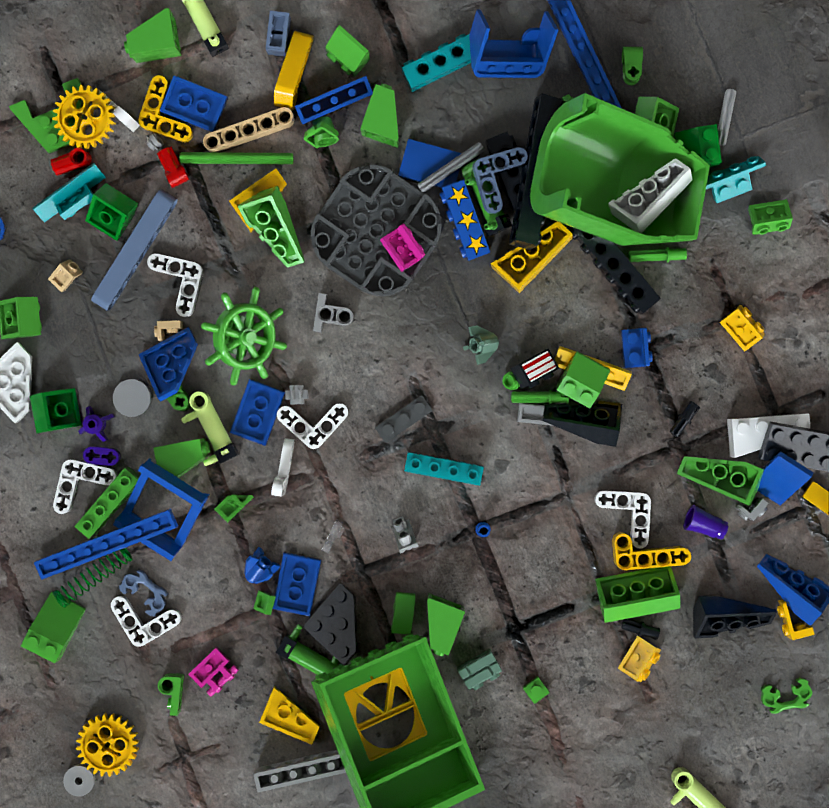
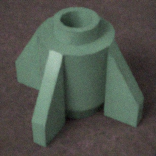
M477 325L468 327L470 336L474 337L470 339L469 345L464 346L463 349H470L473 353L478 354L475 355L477 365L486 363L497 350L499 340L494 333Z

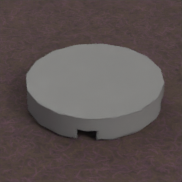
M127 379L120 382L113 393V404L116 410L127 417H138L144 414L152 402L149 387L136 379Z

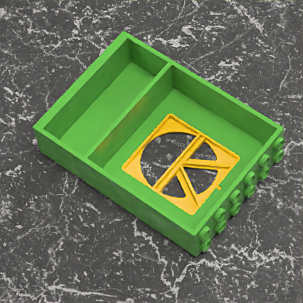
M418 634L406 635L402 637L403 641L390 642L385 645V649L380 651L379 649L368 652L367 657L361 658L360 656L350 661L351 664L344 666V664L334 667L331 673L326 674V672L315 676L316 679L311 681L360 808H449L485 790L426 637L419 636ZM378 683H387L384 711L363 695L369 687ZM398 686L407 694L409 701L392 708L395 687ZM358 703H361L376 716L357 723L356 710ZM413 707L414 723L412 730L406 740L398 746L392 748L374 746L360 732Z

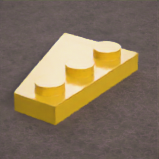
M274 686L259 723L312 745L320 725Z

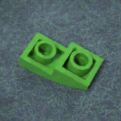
M396 592L391 633L411 634L415 594Z

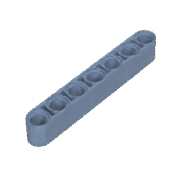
M162 189L156 193L92 296V302L106 311L111 310L172 213L178 199Z

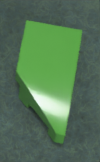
M228 495L214 510L228 523L254 497L252 495Z

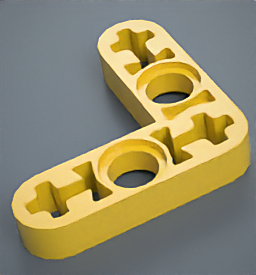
M163 76L153 77L139 115V125L147 131L180 142H189L193 137V131L188 125L160 116V108L168 91L169 83ZM160 80L164 84V87H160L158 91L161 97L152 93L153 91L157 92L158 87L155 84L160 83ZM157 98L159 105L156 108L149 107L150 99ZM149 116L153 122L157 123V126L151 123L145 126L146 124L143 120L148 119ZM164 122L170 123V131L162 132L161 125ZM175 125H178L176 127L177 130L184 131V129H186V131L189 133L188 136L185 135L182 138V135L178 132H175V135L173 136L172 134L175 131Z

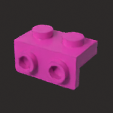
M404 223L380 239L401 272L425 256L422 246L417 243L412 231Z

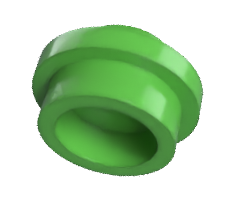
M512 371L507 372L503 376L502 382L505 388L509 390L519 388L520 385Z

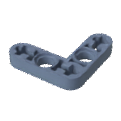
M523 148L510 149L480 158L474 162L472 166L483 207L487 213L495 214L503 206L494 173L524 164L527 161L528 155ZM516 152L518 155L522 154L520 162L518 159L509 162V158L515 156ZM497 157H502L505 160L503 167L496 166L495 159ZM480 162L482 165L491 163V167L484 169V173L482 170L477 169ZM484 181L492 183V190L490 192L483 189ZM495 193V196H492L493 202H497L498 206L495 207V210L493 209V207L489 208L491 199L490 197L486 199V195Z

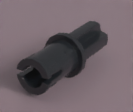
M690 401L685 410L678 415L679 419L671 428L670 433L675 437H679L687 424L692 423L691 420L700 410V407Z
M623 619L621 624L622 629L636 633L639 637L642 635L658 640L660 635V628L646 625L643 621L639 623L630 619Z

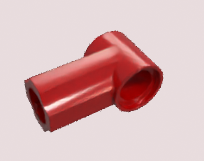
M172 146L164 148L157 153L164 167L165 176L172 188L190 180Z
M75 148L71 152L50 161L53 171L59 176L77 168L89 166L92 158L87 151ZM81 153H83V154H84V159H83V161L78 162V161H77L78 155L81 154Z

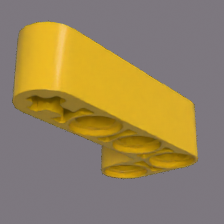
M294 31L275 86L274 106L287 107L291 111L294 110L298 87L312 48L313 35Z
M618 532L612 538L614 563L622 570L680 566L688 564L691 560L690 551L682 546L633 550L632 540L629 535ZM622 536L625 537L627 540L626 544L618 546L617 540ZM680 551L685 554L681 559L671 555H680ZM665 552L666 559L663 562H659L657 559L658 555ZM646 554L647 561L640 564L638 561L639 556ZM620 557H628L626 565L619 564Z

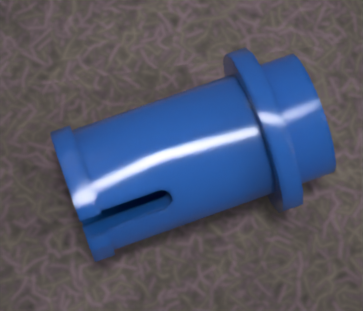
M480 522L476 525L475 531L478 536L487 537L490 534L491 528L488 523ZM483 527L487 528L485 533H481L480 529Z

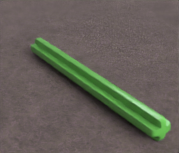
M181 152L179 160L181 164H293L294 156L293 153Z

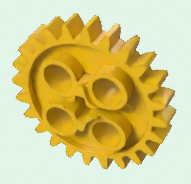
M80 85L78 91L73 86L72 93L65 90L67 96H59L62 100L61 103L55 102L59 108L53 110V112L57 113V116L53 117L52 120L58 121L54 128L61 129L57 134L60 136L65 135L63 141L67 142L70 140L69 145L74 146L76 144L77 148H82V145H84L85 149H89L91 144L96 148L97 141L100 144H104L102 138L109 139L108 131L114 132L110 125H116L115 122L111 121V118L116 117L111 113L115 107L108 106L111 99H105L106 94L103 92L99 94V89L95 88L93 90L88 85L85 90V87ZM82 99L84 104L82 108L77 109L76 104ZM100 108L101 114L95 118L94 110ZM82 115H86L87 119L81 118ZM71 117L75 118V124L73 126L68 125V121ZM91 125L93 128L92 133L86 135L85 130Z
M104 713L102 719L97 715L95 716V721L92 718L89 719V725L84 724L82 726L84 730L78 733L81 737L76 742L81 745L77 746L76 750H81V753L77 757H84L81 764L88 763L87 770L94 768L93 774H96L99 770L101 776L107 772L108 776L111 777L113 771L118 775L120 769L126 771V765L131 766L133 763L131 759L137 757L133 752L139 750L138 747L134 746L139 743L138 739H134L138 733L131 732L134 725L128 727L129 720L127 719L122 722L121 715L117 719H115L114 713L111 714L110 718H108L107 713ZM107 727L110 730V735H105L102 728ZM117 740H123L125 747H120L117 744ZM95 742L98 745V750L92 749L90 743ZM107 742L110 743L108 748L105 746ZM105 755H111L113 762H108L105 759Z

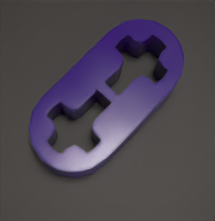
M94 446L84 450L83 459L89 464L112 466L119 463L121 454L114 448ZM92 450H94L95 454H100V457L93 458V461L88 456V453H91ZM113 452L116 459L110 462V459L104 458V455H109Z

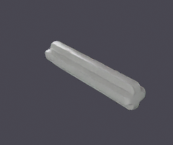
M727 89L724 95L717 130L720 146L726 145L736 97V90Z

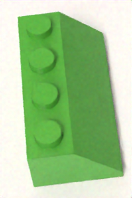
M671 566L644 569L595 579L600 608L605 623L680 609V593Z

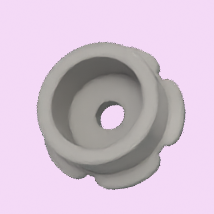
M156 133L147 135L148 140L146 144L153 151L155 149L159 151L161 146L164 145L162 139Z

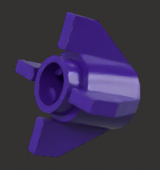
M91 406L86 407L83 427L78 432L79 434L85 432L96 434L102 442L108 440L103 432L106 427V421L114 418L115 415L110 414L103 417L94 414Z

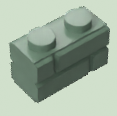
M491 649L457 667L468 690L481 688L484 685V681L488 679L491 681L495 680L500 676V672H502V668Z

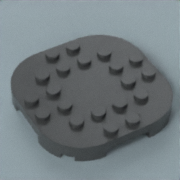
M379 165L354 168L342 177L319 214L317 213L311 228L312 246L319 260L327 268L364 293L381 297L394 295L404 290L413 281L435 249L441 235L440 213L436 204L428 195L394 174L392 170ZM404 223L412 231L417 243L422 246L425 256L401 272L380 239Z

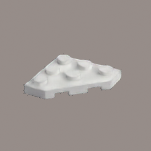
M19 342L15 343L0 358V408L14 423H18L31 410L32 355Z

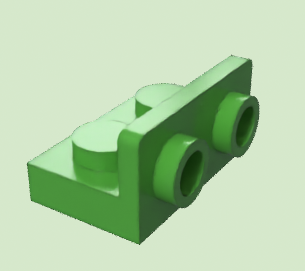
M787 199L749 205L748 208L753 225V235H763L773 231L782 232L791 227L793 217Z

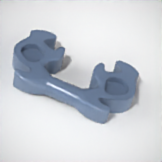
M140 569L137 570L139 575L127 574L122 584L119 585L120 591L123 594H127L128 588L132 590L131 594H134L139 589L138 583L144 584L155 596L145 601L144 605L149 604L151 609H147L145 612L149 616H156L158 612L165 608L166 602L162 594L167 596L168 592L152 582L146 573Z

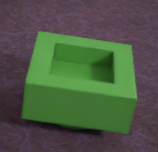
M258 590L253 609L263 614L271 615L276 596Z
M538 676L523 687L534 704L550 693Z

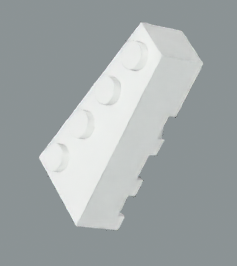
M673 159L655 171L653 176L640 181L639 185L632 190L628 189L622 193L623 196L617 200L613 199L608 204L611 214L634 231L642 233L693 180L690 168L678 159Z
M809 414L727 419L730 457L736 458L760 450L770 421L810 429Z

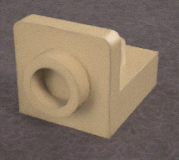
M69 259L60 263L48 280L57 289L64 292L83 271L75 262Z
M157 321V326H154L155 337L158 338V341H164V330H167V333H178V329H183V321Z

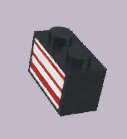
M548 348L512 367L511 371L521 389L526 386L531 389L540 384L539 379L543 378L545 381L553 377V372L559 369Z

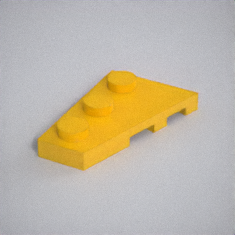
M275 168L229 200L250 232L254 229L246 224L238 205L257 193L278 186L280 192H282L287 183Z

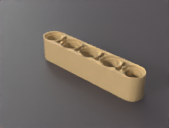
M282 107L210 132L205 135L203 144L209 152H221L287 129L294 124L295 118L289 108ZM283 114H289L290 119L287 122L280 120ZM265 120L272 121V125L269 128H264L262 124ZM252 126L254 127L253 133L245 134V128ZM229 133H235L236 137L234 140L228 141L226 139ZM211 139H217L218 143L215 147H209L208 144Z

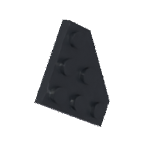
M339 583L303 627L340 663L346 665L358 652L356 639L357 616L355 615L356 596L342 583Z

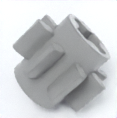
M289 385L290 390L285 391V399L290 400V405L305 404L304 399H309L308 390H304V385Z

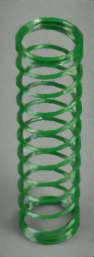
M126 547L120 549L126 563L115 552H112L117 558L120 567L116 566L108 555H105L111 563L114 572L109 570L103 561L99 559L106 570L107 576L102 574L93 563L92 565L98 571L101 581L93 576L89 568H86L93 578L95 585H92L83 573L80 572L88 586V590L79 583L76 577H73L79 585L82 594H79L72 584L67 581V584L75 594V599L61 586V589L69 599V603H67L64 596L58 590L53 591L55 599L63 608H66L71 603L70 599L77 600V594L83 596V590L89 591L90 586L96 587V581L101 583L103 580L102 576L108 578V571L114 574V566L121 569V562L127 565L128 561H133L130 552Z

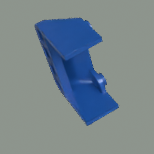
M477 9L469 34L471 68L475 76L482 78H537L541 76L545 71L558 33V28L549 12H544L540 27L526 30L521 40H488L490 27L482 11Z

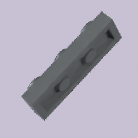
M421 395L376 426L375 429L384 442L387 443L433 410Z

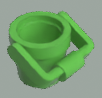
M330 117L315 119L312 122L313 126L304 134V140L315 148L327 147L339 141V133L334 128Z

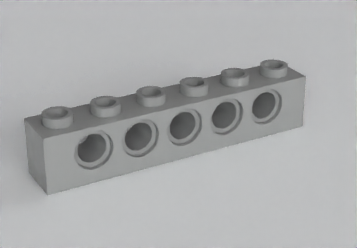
M336 749L257 767L253 775L257 792H263L346 773Z

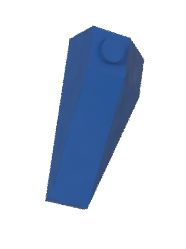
M768 554L757 565L794 614L811 626L829 604V586L820 579H811L805 576L801 570L794 571L786 563Z

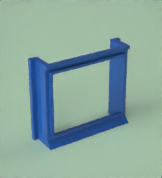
M149 458L144 464H141L138 470L141 472V475L124 511L115 519L113 525L121 528L142 520L132 511L148 478L154 480L192 504L175 539L166 533H162L141 541L150 549L172 561L185 544L210 494L201 493L153 463L152 459Z

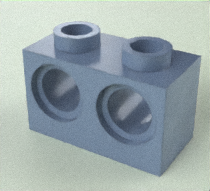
M270 11L266 40L268 55L286 56L291 17L287 12Z

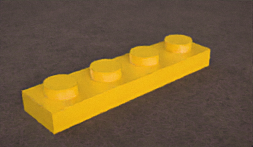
M559 346L554 358L558 367L566 369L576 351ZM587 356L610 369L604 384L625 391L632 371Z

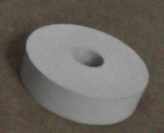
M84 764L72 766L65 773L63 779L65 789L73 796L88 794L96 781L93 770L91 768L87 770V765ZM78 777L82 779V783L77 782Z

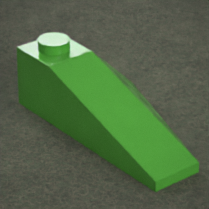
M278 186L263 190L238 205L246 224L259 234V238L262 241L265 240L272 248V252L287 268L305 262L286 202Z
M684 456L677 474L751 506L759 489L764 469L742 461Z

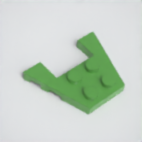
M75 78L63 83L62 86L64 91L68 90L72 93L73 86L79 91L81 82L79 78ZM82 99L77 102V109L82 108ZM26 100L9 106L10 110L49 154L69 146L70 140L65 142L63 141L65 135L60 136L57 134L61 129L54 128L58 121L52 120L53 117L57 116V113L53 112V110L33 117ZM71 117L69 119V126H73L75 124L74 117Z

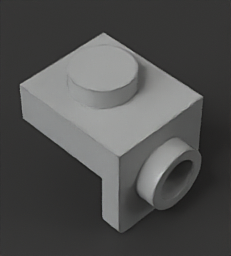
M758 497L748 510L741 505H737L735 508L739 510L737 514L746 521L747 519L754 521L758 516L761 517L766 512V506L769 503L763 498Z

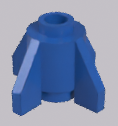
M258 547L254 554L246 559L245 578L250 583L258 584L269 580L273 573L277 572L281 566L275 562L271 563L264 556L262 548Z

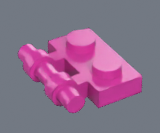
M216 647L188 675L201 688L207 683L210 688L206 692L212 697L216 692L219 693L223 689L222 686L228 680L231 681L235 677L239 669L235 665L227 669L225 665L230 660ZM220 671L223 676L215 681L213 677Z

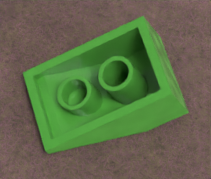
M51 592L29 628L21 647L53 663L61 660L86 608L72 601L70 605L63 608L55 599L53 592Z

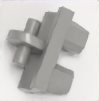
M404 517L394 519V525L391 527L400 554L405 552V550L419 547L409 519L405 520Z

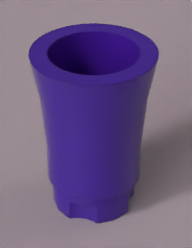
M692 505L689 508L683 524L684 530L698 532L721 540L726 535L729 527L728 522L702 510L696 505Z

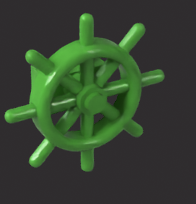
M258 287L252 289L249 303L233 305L229 295L222 293L221 299L226 309L221 313L216 324L207 322L201 324L203 330L213 332V344L216 351L206 358L205 364L210 366L221 359L225 364L233 367L230 384L233 386L238 383L241 369L247 370L256 367L261 378L266 379L268 373L263 362L270 356L273 348L281 350L287 348L286 343L275 340L276 331L273 322L284 311L282 308H278L268 314L266 310L258 306L257 301L260 293ZM242 312H247L246 317L238 314ZM254 314H255V315L259 318V320H260V321H259L258 323H256L255 325H253V324H254V320H255V319H253ZM261 329H263V337L256 335ZM254 343L261 344L258 352L253 345ZM248 350L251 358L243 360L244 356L246 357V353ZM230 353L236 354V358H233Z

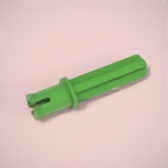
M669 247L655 250L629 251L628 258L630 262L686 260L687 250L686 248L669 249Z
M551 390L549 392L511 393V401L513 403H549V405L551 403H569L568 396L560 392H551Z

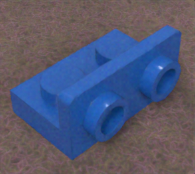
M647 328L621 330L624 368L650 366V362H652V351L648 349V343H651L650 331L647 332Z

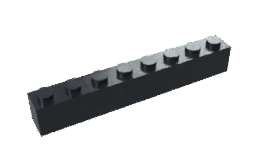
M541 93L534 99L526 144L528 158L522 167L509 241L510 245L528 250L540 244L542 238L540 230L545 220L544 216L534 212L530 200L538 150L548 122L563 102V99Z

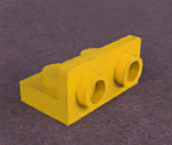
M739 305L720 323L745 352L764 337L765 329L761 323L754 321L751 317L752 313L747 307L743 308L742 305Z
M637 636L618 669L634 680L642 682V680L648 678L650 674L649 669L652 664H656L659 660L661 649Z

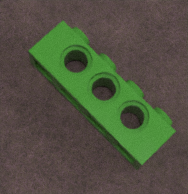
M130 467L124 468L74 527L88 539L95 537L131 495L140 476Z

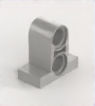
M319 293L313 331L322 333L323 323L342 326L350 325L354 320L352 311L345 307L326 305L328 295ZM329 309L331 311L330 318L323 319L321 317L322 310ZM342 312L350 314V319L347 322L340 320Z

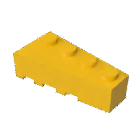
M556 222L541 231V242L535 248L528 250L517 247L513 251L511 250L506 253L505 256L492 262V268L520 293L573 239V234L562 223Z

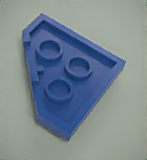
M189 327L139 354L160 402L178 392L198 346Z

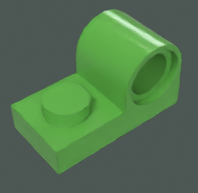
M167 673L158 682V689L162 694L172 695L168 699L167 709H170V715L178 716L181 711L184 674ZM164 680H170L173 687L167 688L164 685Z

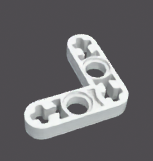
M111 100L108 106L115 107L111 113L132 132H135L140 125Z
M150 255L147 260L150 269L182 277L176 303V312L182 317L191 316L195 309L201 284L202 267L195 262L166 255ZM159 257V261L166 263V270H163L165 266L157 265L154 268L155 265L152 263V260H156ZM172 262L180 263V270L178 272L171 271L170 265ZM184 263L187 264L186 268L193 269L196 266V269L199 271L198 274H194L193 277L192 273L185 271V275H182ZM193 285L195 288L194 293L186 295L184 292L185 286ZM182 296L188 299H193L192 302L188 301L187 307H189L190 310L186 311L185 314H183V310L180 309V307L184 306L186 300H182Z
M335 404L314 428L289 406L281 407L277 411V418L305 445L311 449H316L347 418L349 411L346 405ZM343 407L345 415L343 417L341 415L338 416L336 420L339 422L336 424L328 416L331 414L333 417L337 413L335 409ZM282 410H289V416L292 419H294L295 416L298 417V419H296L292 423L291 427L288 425V423L291 422L288 418H281L283 416V414L281 413ZM326 420L332 423V429L329 432H325L321 427L322 423ZM297 422L305 424L304 432H296L295 424ZM318 428L326 437L323 439L320 436L317 439L318 445H311L310 436L315 437L318 434L315 430Z
M284 439L278 476L274 478L271 495L282 497L286 493L294 439Z
M75 459L65 461L62 465L54 498V510L59 514H65L72 509L79 479L102 485H110L118 476L117 471L109 467L89 464ZM73 463V467L81 468V465H83L81 476H79L80 471H72L70 473V469H67V466ZM88 467H92L95 470V475L92 478L87 477L85 474V470ZM111 472L110 474L113 476V479L109 480V482H107L106 477L102 476L97 480L100 473L108 474ZM65 481H69L72 484L70 492H66L62 488ZM60 493L62 495H70V498H65L64 503L67 505V508H63V510L58 505L64 499V496L60 497Z
M607 490L597 492L594 500L599 507L632 510L630 532L632 545L639 549L646 547L649 541L650 497L641 492ZM602 494H605L607 498H612V494H615L613 499L614 506L611 505V501H605L602 505L598 498L602 497ZM620 495H625L628 498V502L624 506L619 505L617 502ZM641 496H643V499L647 501L646 503H643L642 509L646 510V513L636 512V509L640 510V504L637 503V500H639ZM639 515H643L646 519L645 524L642 526H638L635 522L636 517ZM635 528L645 529V532L641 531V537L644 538V541H641L640 545L634 541L639 535Z
M117 596L111 602L112 611L131 643L137 647L149 643L177 626L182 620L179 610L170 609L143 625L127 597ZM117 600H119L120 602L123 601L125 603L123 605V609L125 611L129 609L130 612L121 616L120 614L124 611L121 607H116V605L118 604ZM169 613H171L172 615L176 614V622L174 623L173 620L168 622L166 624L168 628H166L165 623L163 621L167 620L170 617ZM127 616H132L135 619L133 626H128L125 623ZM156 622L161 625L159 633L152 631V623ZM139 626L140 628L137 629V632L139 635H144V638L142 639L143 642H141V640L137 641L135 639L137 637V633L135 631L131 633L130 630H133L134 628Z

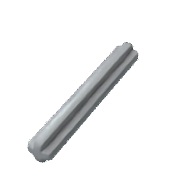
M480 142L476 143L418 183L421 192H426L484 152L482 144Z

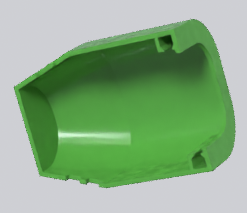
M584 93L561 105L545 128L538 150L531 185V206L534 212L541 216L622 246L696 240L698 236L710 165L694 151L689 152L682 146L684 142L680 139L675 140L670 135L671 131L666 127ZM673 159H678L690 168L693 180L642 233L634 231L611 214L608 204L613 199L617 200L623 196L622 193L628 189L632 190L639 185L640 181L650 178L655 174V171Z

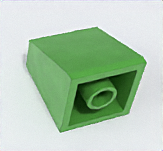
M165 8L126 34L127 41L124 42L125 51L129 53L130 58H133L136 63L182 56L176 19L169 8Z
M376 84L360 128L361 134L364 137L398 148L399 137L394 90H391L392 87L389 85Z
M205 438L154 447L156 464L177 478L209 457L208 453L211 452L209 441H206Z
M428 593L430 649H433V653L439 656H444V654L449 656L465 614V608L462 605Z

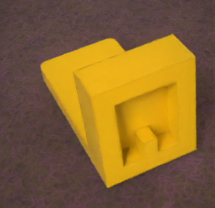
M811 482L802 497L829 515V492L816 482Z
M783 600L778 601L777 612L779 617L783 619L782 631L785 636L791 640L815 635L813 627L806 623L795 624V628H793L787 603Z

